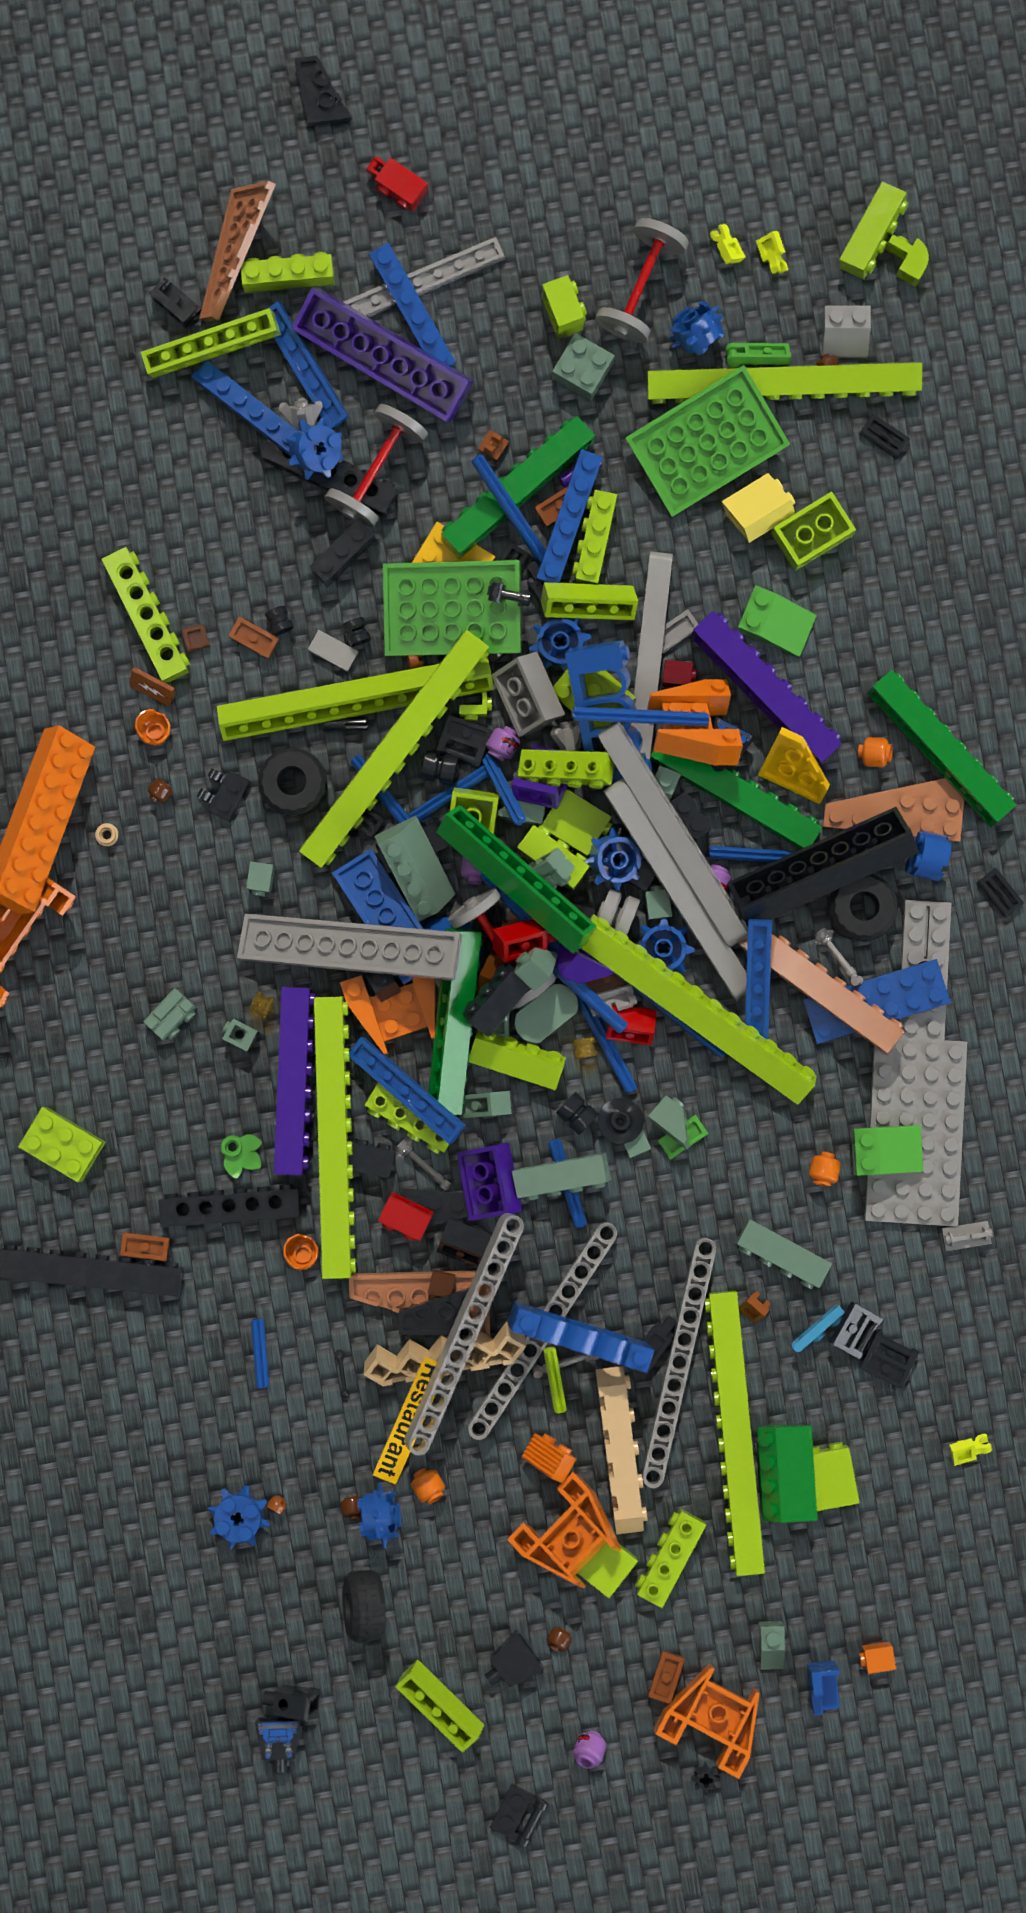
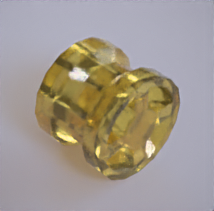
M258 991L250 1005L249 1012L252 1014L258 1013L261 1015V1018L267 1019L275 998H267L263 996L262 992Z
M595 1037L572 1041L573 1046L576 1047L575 1059L598 1055L597 1050L594 1049Z

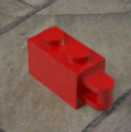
M374 156L365 169L368 174L375 178L376 190L382 196H390L396 200L395 203L403 210L409 209L413 212L428 191V183L391 157L385 162L379 157ZM380 166L382 169L380 172H377L376 170Z
M534 919L492 929L493 949L504 962L515 960L522 953H529L534 948L547 950V944L557 940Z

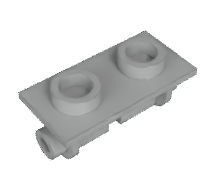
M631 984L596 993L611 1008L613 1005H616L618 1011L632 1008L634 1004H637ZM589 1007L592 1016H597L599 1018L600 1016Z
M988 1221L942 1228L946 1251L992 1244L991 1238L993 1235Z

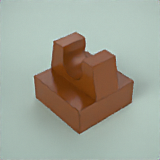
M489 430L479 445L478 451L498 462L509 441Z
M758 1291L754 1292L739 1306V1310L754 1324L765 1317L771 1304L768 1300L763 1304L757 1300L760 1295Z

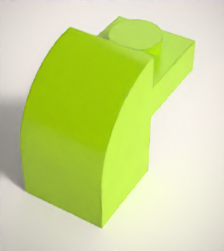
M892 235L885 250L904 260L896 276L916 287L928 264V250L918 238L911 245L906 238Z

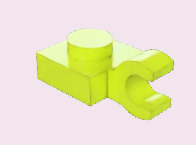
M726 224L719 225L721 234L719 235V232L716 230L711 231L710 235L714 241L718 242L716 245L722 259L726 264L740 263L746 257L737 239L731 237Z
M772 231L758 239L756 243L762 261L769 262L772 274L777 272L782 274L788 271L786 262L780 256L785 253L779 232Z
M978 1435L974 1442L970 1438L950 1444L951 1459L954 1466L977 1460L976 1455L990 1453L992 1451L991 1444H982L988 1442L987 1435Z

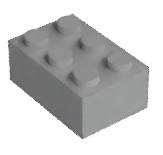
M538 652L517 657L492 674L493 681L518 737L538 732L565 715Z

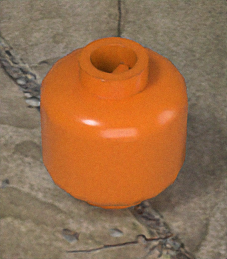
M868 737L864 740L863 745L859 744L858 758H862L863 764L867 767H885L887 762L892 760V744H889L886 738Z
M821 1152V1155L812 1157L809 1178L813 1180V1184L830 1187L831 1184H835L838 1181L841 1163L834 1159L835 1154Z
M422 1468L413 1475L415 1479L411 1482V1488L420 1502H427L429 1505L444 1496L445 1484L436 1470Z

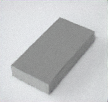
M688 609L665 624L663 654L691 636L693 629L698 625Z
M318 630L308 648L309 652L346 672H349L359 654V651Z

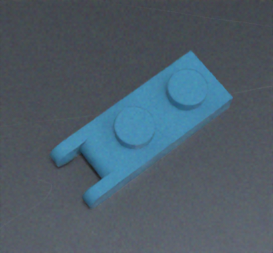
M835 1304L792 1342V1349L800 1352L812 1341L816 1343L826 1334L824 1331L830 1325L835 1327L840 1323L842 1315L845 1313L842 1308Z

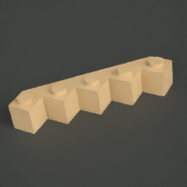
M507 1322L494 1339L479 1331L463 1370L471 1369V1371L490 1368L491 1365L513 1364L526 1347V1335L511 1331ZM440 1335L429 1350L409 1339L397 1356L377 1344L365 1360L364 1376L383 1387L392 1385L393 1382L405 1380L406 1382H412L417 1375L424 1356L438 1361L448 1336ZM459 1350L451 1352L450 1360L453 1361L459 1357ZM445 1372L444 1376L450 1375V1372Z
M623 1366L596 1369L616 1535L644 1531L643 1522L648 1520L646 1507H641L639 1488H643L642 1474H637L635 1455H639L638 1441H633L631 1422H635L634 1409L629 1408L627 1389H631L630 1377L624 1374Z

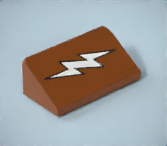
M136 667L132 669L129 682L130 687L167 706L171 704L177 693L174 687Z

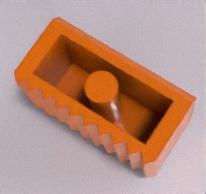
M536 1433L533 1434V1438L528 1443L529 1446L526 1447L522 1458L551 1479L563 1483L577 1458L570 1454L572 1450L562 1444L556 1445L555 1442L557 1440L546 1433L543 1436Z

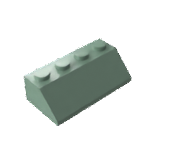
M416 815L375 836L418 922L439 912L456 894Z

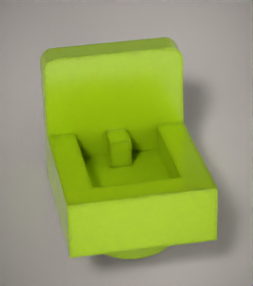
M482 691V705H459L460 717H464L466 721H478V717H487V711H492V697H487V691Z

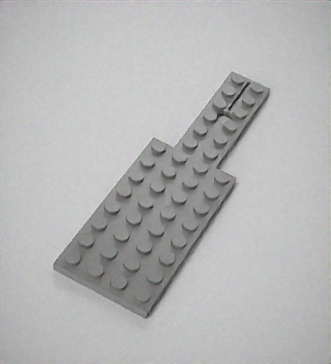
M905 900L903 916L901 970L918 965L922 961L928 962L937 959L946 989L948 981L951 903ZM946 1005L898 1019L903 1025L902 1030H904L905 1034L888 1056L874 1046L869 1128L921 1125L923 1172L867 1175L864 1221L958 1226L967 1042L944 1040Z

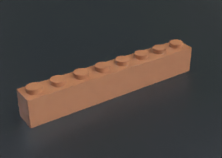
M772 934L771 970L888 1056L905 1034L904 1030H902L903 1025L894 1018L889 1020L883 1016L884 1011L877 1005L873 1004L870 1006L864 1002L866 998L858 991L854 990L853 993L845 988L847 984L837 976L833 979L827 975L828 970L819 963H816V965L808 961L810 957L802 950L798 949L797 952L789 947L791 943L781 935L777 938ZM748 938L738 943L739 947L746 952L748 951Z

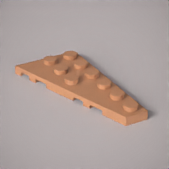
M268 180L231 189L199 319L206 322L219 320L275 188V183Z
M945 778L827 803L824 805L822 827L845 830L891 808L897 807L914 838H916L919 831L923 830L949 836L950 838L947 841L960 842L964 798Z
M442 1271L456 1274L452 1293L469 1288L476 1271ZM432 1272L352 1273V1277L349 1278L350 1299L373 1306L384 1307L399 1313V1309L441 1296L428 1294ZM486 1284L479 1287V1295H484L487 1292ZM477 1306L470 1308L469 1317H474L478 1313ZM488 1310L480 1329L481 1332L489 1337L490 1310Z

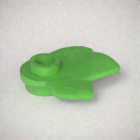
M248 1134L242 1137L235 1135L226 1137L221 1144L222 1153L225 1155L224 1167L226 1171L237 1179L243 1168L250 1170L260 1169L261 1159L255 1150L261 1146L262 1141L256 1136ZM230 1143H236V1151H231L229 1149Z

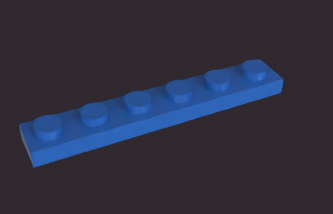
M389 242L370 252V259L420 348L449 366L455 365L454 358Z
M277 301L269 307L275 314L281 335L274 337L313 404L315 401L322 402L323 407L319 414L322 418H325L327 427L333 430L349 419L350 416L301 335L291 329L293 322L281 302Z
M206 360L192 375L193 380L292 457L289 454V443L286 441V438L292 437L298 430Z
M582 449L580 450L536 577L537 580L548 583L560 582L603 457Z
M749 919L745 1024L753 1026L761 1036L769 1039L773 920Z
M360 1037L350 1051V1058L447 1143L452 1144L466 1125L365 1037Z

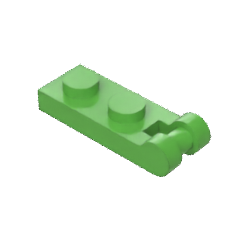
M729 343L725 347L727 364L731 368H736L740 364L779 366L790 365L791 363L789 343Z

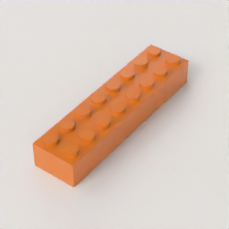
M60 725L44 729L0 845V904L18 914L33 913L36 910L95 750V746Z

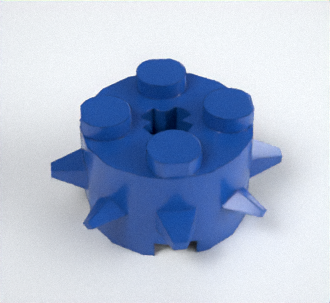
M702 301L698 302L699 306L692 310L688 306L673 319L675 325L670 327L672 334L669 336V339L677 341L672 348L681 345L686 353L695 352L696 355H701L708 350V346L724 336L725 331L720 322L723 314H715L720 306L718 305L712 309L707 302Z
M321 418L317 425H309L303 419L299 420V431L295 432L292 437L286 438V441L289 443V454L292 455L288 464L296 465V467L305 471L306 480H309L313 472H321L327 478L331 477V469L335 467L338 460L344 459L341 455V432L335 433L334 430L325 426V418Z
M551 617V621H548L544 626H533L538 634V642L529 647L530 652H538L541 659L544 660L543 666L545 669L553 666L555 668H562L565 673L568 669L565 657L568 649L582 647L583 643L591 639V634L581 633L580 628L577 626L579 618L568 620ZM563 639L565 646L557 647L555 641Z
M611 827L608 836L600 839H591L593 845L591 846L589 859L585 860V863L591 866L593 873L596 875L594 881L596 885L605 880L613 882L616 891H619L621 883L640 878L637 869L641 867V859L644 856L640 853L639 848L635 846V842L630 835L626 838L618 836L615 827ZM616 855L618 858L613 862V857Z
M666 917L661 919L659 926H655L652 929L642 924L640 928L644 937L641 943L638 944L643 946L649 955L662 960L670 970L676 969L684 973L686 970L682 961L685 955L695 952V948L686 945V940L683 937L687 928L684 926L675 929L669 926ZM659 943L662 946L667 944L669 947L667 948L668 954L658 953L657 950L659 948L657 945Z
M378 1483L377 1491L373 1490V1493H366L363 1498H358V1510L362 1512L363 1521L360 1522L361 1536H366L369 1541L381 1540L383 1548H386L387 1540L390 1541L392 1538L400 1536L399 1532H396V1528L401 1527V1511L399 1503H394L393 1497H396V1492L393 1490L383 1491L381 1483Z
M245 1485L241 1492H235L234 1494H231L225 1488L222 1489V1501L215 1507H208L207 1510L214 1515L215 1526L210 1531L211 1535L219 1534L222 1538L228 1540L230 1549L236 1543L247 1541L252 1546L256 1545L255 1534L258 1529L270 1526V1523L263 1519L262 1508L266 1505L267 1500H256L254 1496L249 1494V1486ZM239 1512L244 1520L237 1522L233 1515Z

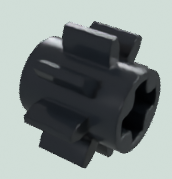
M706 1762L700 1768L695 1765L696 1775H691V1780L697 1781L694 1786L695 1790L702 1788L705 1794L711 1788L717 1790L715 1781H720L721 1779L719 1775H714L717 1770L716 1766L709 1768ZM704 1774L709 1775V1778H707V1782H703L702 1778H704Z

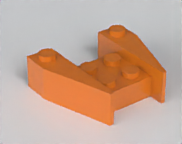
M704 679L650 693L647 710L704 712L709 714L708 726L661 724L662 729L657 730L653 750L711 765H738L743 746L739 729H713L710 715L727 714L731 698L728 680Z
M362 975L340 982L345 1000L348 1002V1007L381 1051L387 1055L389 1053L385 1044L386 1041L425 1028L429 1029L431 1038L434 1039L436 1025V979L415 977L412 979V984L400 987L401 992L382 1003L377 995L370 997Z
M572 1472L556 1488L571 1504V1507L542 1536L531 1526L523 1522L507 1540L523 1557L584 1589L586 1585L576 1574L606 1543L618 1552L622 1549L596 1493L579 1475Z
M708 1664L671 1701V1704H668L663 1709L653 1730L656 1735L677 1745L688 1724L724 1743L725 1745L716 1761V1765L719 1769L739 1779L751 1754L760 1693L757 1689L753 1688L748 1699H745L709 1680L715 1669L711 1664Z

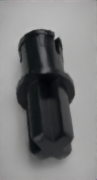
M348 717L322 722L323 731H343L347 733V731H366L369 727L367 717Z

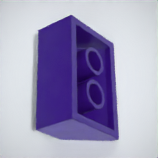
M510 1143L456 1152L469 1221L522 1211L520 1198H517L512 1174L514 1165Z

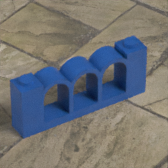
M623 640L568 649L565 657L576 707H590V705L618 702L626 709H637L634 700L625 694L630 685V674L625 667L628 663L627 660L630 659L628 646H624ZM611 670L620 676L622 681L620 691L588 697L584 674ZM578 720L584 751L599 752L596 737H599L598 733L609 726L594 728L593 721ZM622 723V726L640 753L643 746L641 733L631 725L632 723ZM645 752L640 753L652 772L650 759L646 758ZM615 764L612 785L623 778Z
M515 1301L507 1322L513 1332L564 1346L584 1354L594 1355L646 1373L654 1353V1349L645 1341Z

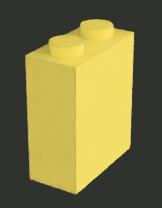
M769 473L722 501L727 517L749 543L795 514L793 507L795 504L794 498L789 492L785 493L778 479L774 480Z

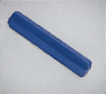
M253 1319L251 1321L256 1387L266 1388L269 1386L264 1320Z

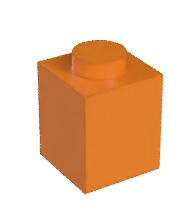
M890 1642L862 1646L863 1653H859L861 1668L865 1667L868 1674L896 1670L893 1647Z

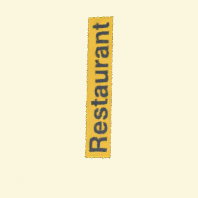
M424 1356L373 1472V1476L396 1485L411 1452L406 1447L404 1439L437 1361ZM445 1372L441 1375V1378H440L441 1382H442V1379H443V1377H444V1375H445ZM433 1395L431 1398V1404L434 1400L435 1395ZM426 1416L422 1419V1422H421L422 1425H423V1422H424Z

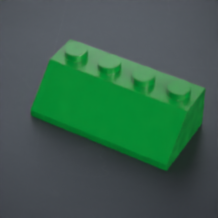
M771 1424L757 1427L763 1521L778 1523L816 1521L817 1504L812 1426Z

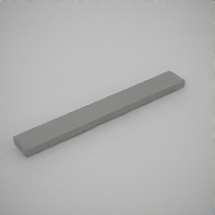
M494 237L409 273L407 276L418 296L505 260V256L497 238ZM385 284L344 301L345 304L367 317L397 306Z

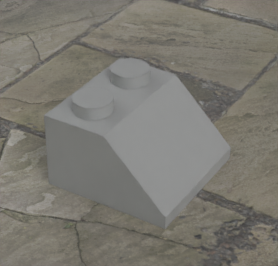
M825 306L822 312V355H835L837 358H868L871 306Z

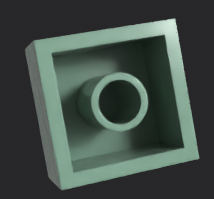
M575 333L553 369L552 379L592 401L614 364L615 355Z

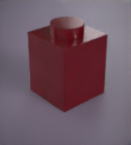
M665 660L662 686L677 687L695 682L696 669H692L693 663Z

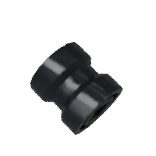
M284 605L273 608L265 613L267 621L271 622V631L274 636L287 633L294 628L292 620L287 617L288 611Z
M358 617L343 624L345 632L349 635L350 647L359 646L371 640L369 632L365 629L364 617Z

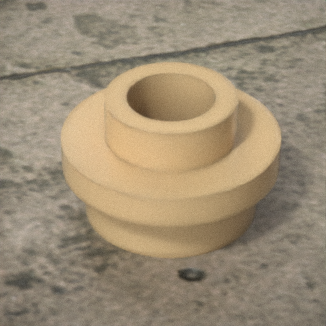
M105 823L97 828L95 837L99 844L112 846L117 842L119 833L114 825ZM106 831L111 832L109 839H104L103 837Z

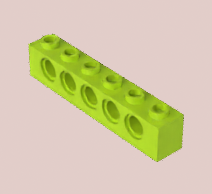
M268 308L142 351L141 355L147 374L152 378H156L279 336L281 333L274 312Z
M124 547L102 558L161 680L167 684L189 673L187 666L190 663L184 652L180 654L177 645H180L175 633H170L167 625L170 624L164 612L160 613L157 608L160 602L154 591L150 593L146 586L150 582L145 572L140 573L136 566L140 562L135 552L130 553L127 547ZM129 569L133 571V575L131 578H122V574L125 570ZM135 590L143 591L140 599H132V594ZM152 610L153 616L150 619H142L144 611ZM156 630L163 631V636L159 640L152 639V634ZM166 650L173 651V657L170 660L162 659V654Z

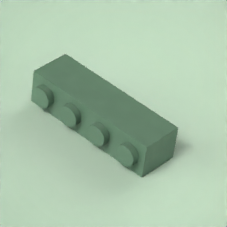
M606 1152L518 1168L512 1171L517 1198L524 1197L525 1201L539 1199L538 1195L547 1193V1197L561 1195L560 1191L569 1189V1193L583 1191L584 1186L591 1185L592 1189L605 1187L606 1182L611 1180Z
M750 1219L746 1221L735 1242L740 1245L739 1251L751 1256L752 1252L760 1256L759 1261L769 1267L772 1264L781 1267L780 1273L789 1278H792L793 1275L801 1278L800 1284L810 1289L813 1286L820 1288L832 1263Z

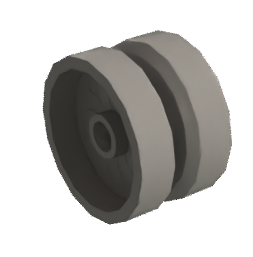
M610 888L605 902L602 901L597 917L604 918L616 931H621L627 935L640 900L628 896L623 907L620 908L618 905L622 897L621 892Z

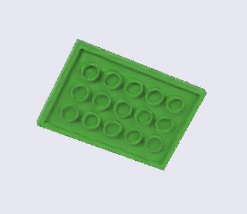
M744 365L626 437L628 444L672 517L790 445Z
M520 560L383 564L385 656L447 655L466 629L489 646L487 649L489 654L522 653L521 607L518 606V602L502 599L501 603L488 600L489 595H487L488 587L491 586L492 582L504 584L505 590L521 592Z

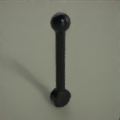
M339 1349L335 1352V1357L338 1359L342 1385L341 1396L347 1398L350 1392L346 1387L342 1359L344 1352Z

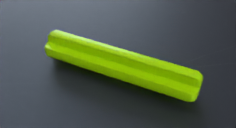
M547 1347L543 1352L554 1412L557 1414L564 1413L567 1408L556 1348Z

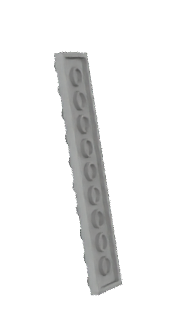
M245 914L237 958L243 961L455 980L463 935L459 932Z

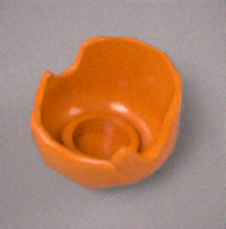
M154 709L142 711L137 716L135 730L142 742L156 746L161 745L168 739L171 725L165 714L156 712Z
M296 1234L288 1238L283 1247L285 1261L294 1269L307 1270L314 1266L318 1259L319 1248L311 1237Z

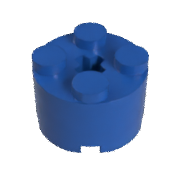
M923 830L919 831L916 838H914L919 853L907 860L905 872L910 873L912 876L940 881L945 874L941 870L943 866H948L950 860L951 842L947 841L950 837Z

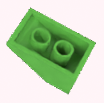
M755 585L737 630L744 636L800 657L817 615L774 592Z
M921 1125L851 1129L853 1175L923 1172Z

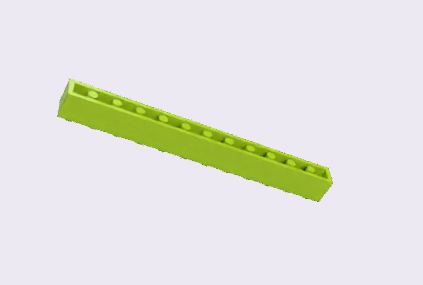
M921 362L746 368L761 395L766 396V400H779V395H788V399H802L804 394H811L812 399L825 398V394H834V398H846L848 393H857V397H870V392H879V396H893V392L902 391V396L916 395V391H922ZM738 368L647 371V399H652V404L666 403V399H675V403H683Z
M466 629L302 845L299 852L321 868L324 864L329 865L336 856L334 853L338 845L343 847L350 838L348 832L351 828L357 829L364 818L361 816L366 809L370 811L378 801L375 797L381 790L384 793L392 782L389 780L394 772L398 774L405 766L404 758L408 754L412 756L420 746L417 741L421 736L427 737L433 729L431 725L436 717L440 719L448 709L445 707V704L449 699L455 700L461 692L459 688L464 680L468 682L476 672L473 668L477 662L482 664L487 658L489 646L469 630Z
M488 656L482 664L477 662L473 670L476 672L468 682L464 680L459 686L461 692L457 697L494 690ZM439 664L217 706L223 741L406 707L411 703Z
M593 914L590 920L597 927L588 942L581 949L797 1105L813 1089L816 1075L811 1068L798 1063L792 1054L783 1052L774 1041L765 1039L756 1028L747 1026L735 1013H729L717 1000L710 999L703 994V991L698 986L689 984L680 973L673 972L666 967L662 960L649 955L643 946L634 944L625 933L616 931L607 920L602 917L598 918Z
M343 997L314 998L322 1279L351 1278L352 1273L356 1272V1258H351V1249H355V1235H351V1226L355 1225L354 1211L350 1212V1202H354V1189L349 1188V1179H353V1165H349L348 1155L353 1154L352 1141H348V1132H352V1120L347 1118V1109H351V1095L346 1093V1085H350V1071H346V1062H350L349 1048H345V1039H349V1025H344V1016H348V1002H344Z
M735 1290L708 1293V1299H705L704 1305L705 1312H710V1322H706L707 1334L712 1336L713 1345H709L710 1359H714L715 1368L711 1369L712 1382L717 1383V1392H713L714 1405L719 1406L720 1415H716L717 1429H721L722 1438L718 1439L719 1453L723 1452L724 1462H720L721 1475L726 1476V1485L722 1486L724 1500L728 1499L729 1508L725 1509L726 1523L731 1525V1532H727L728 1546H733V1555L729 1556L730 1568L735 1570L737 1576L765 1574L738 1295Z

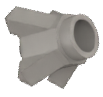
M300 398L294 402V406H289L286 402L280 403L279 410L293 427L299 431V420L301 419L309 425H315L323 404L321 401L308 404V400Z
M578 720L562 722L560 726L552 728L550 735L561 751H580L582 736Z

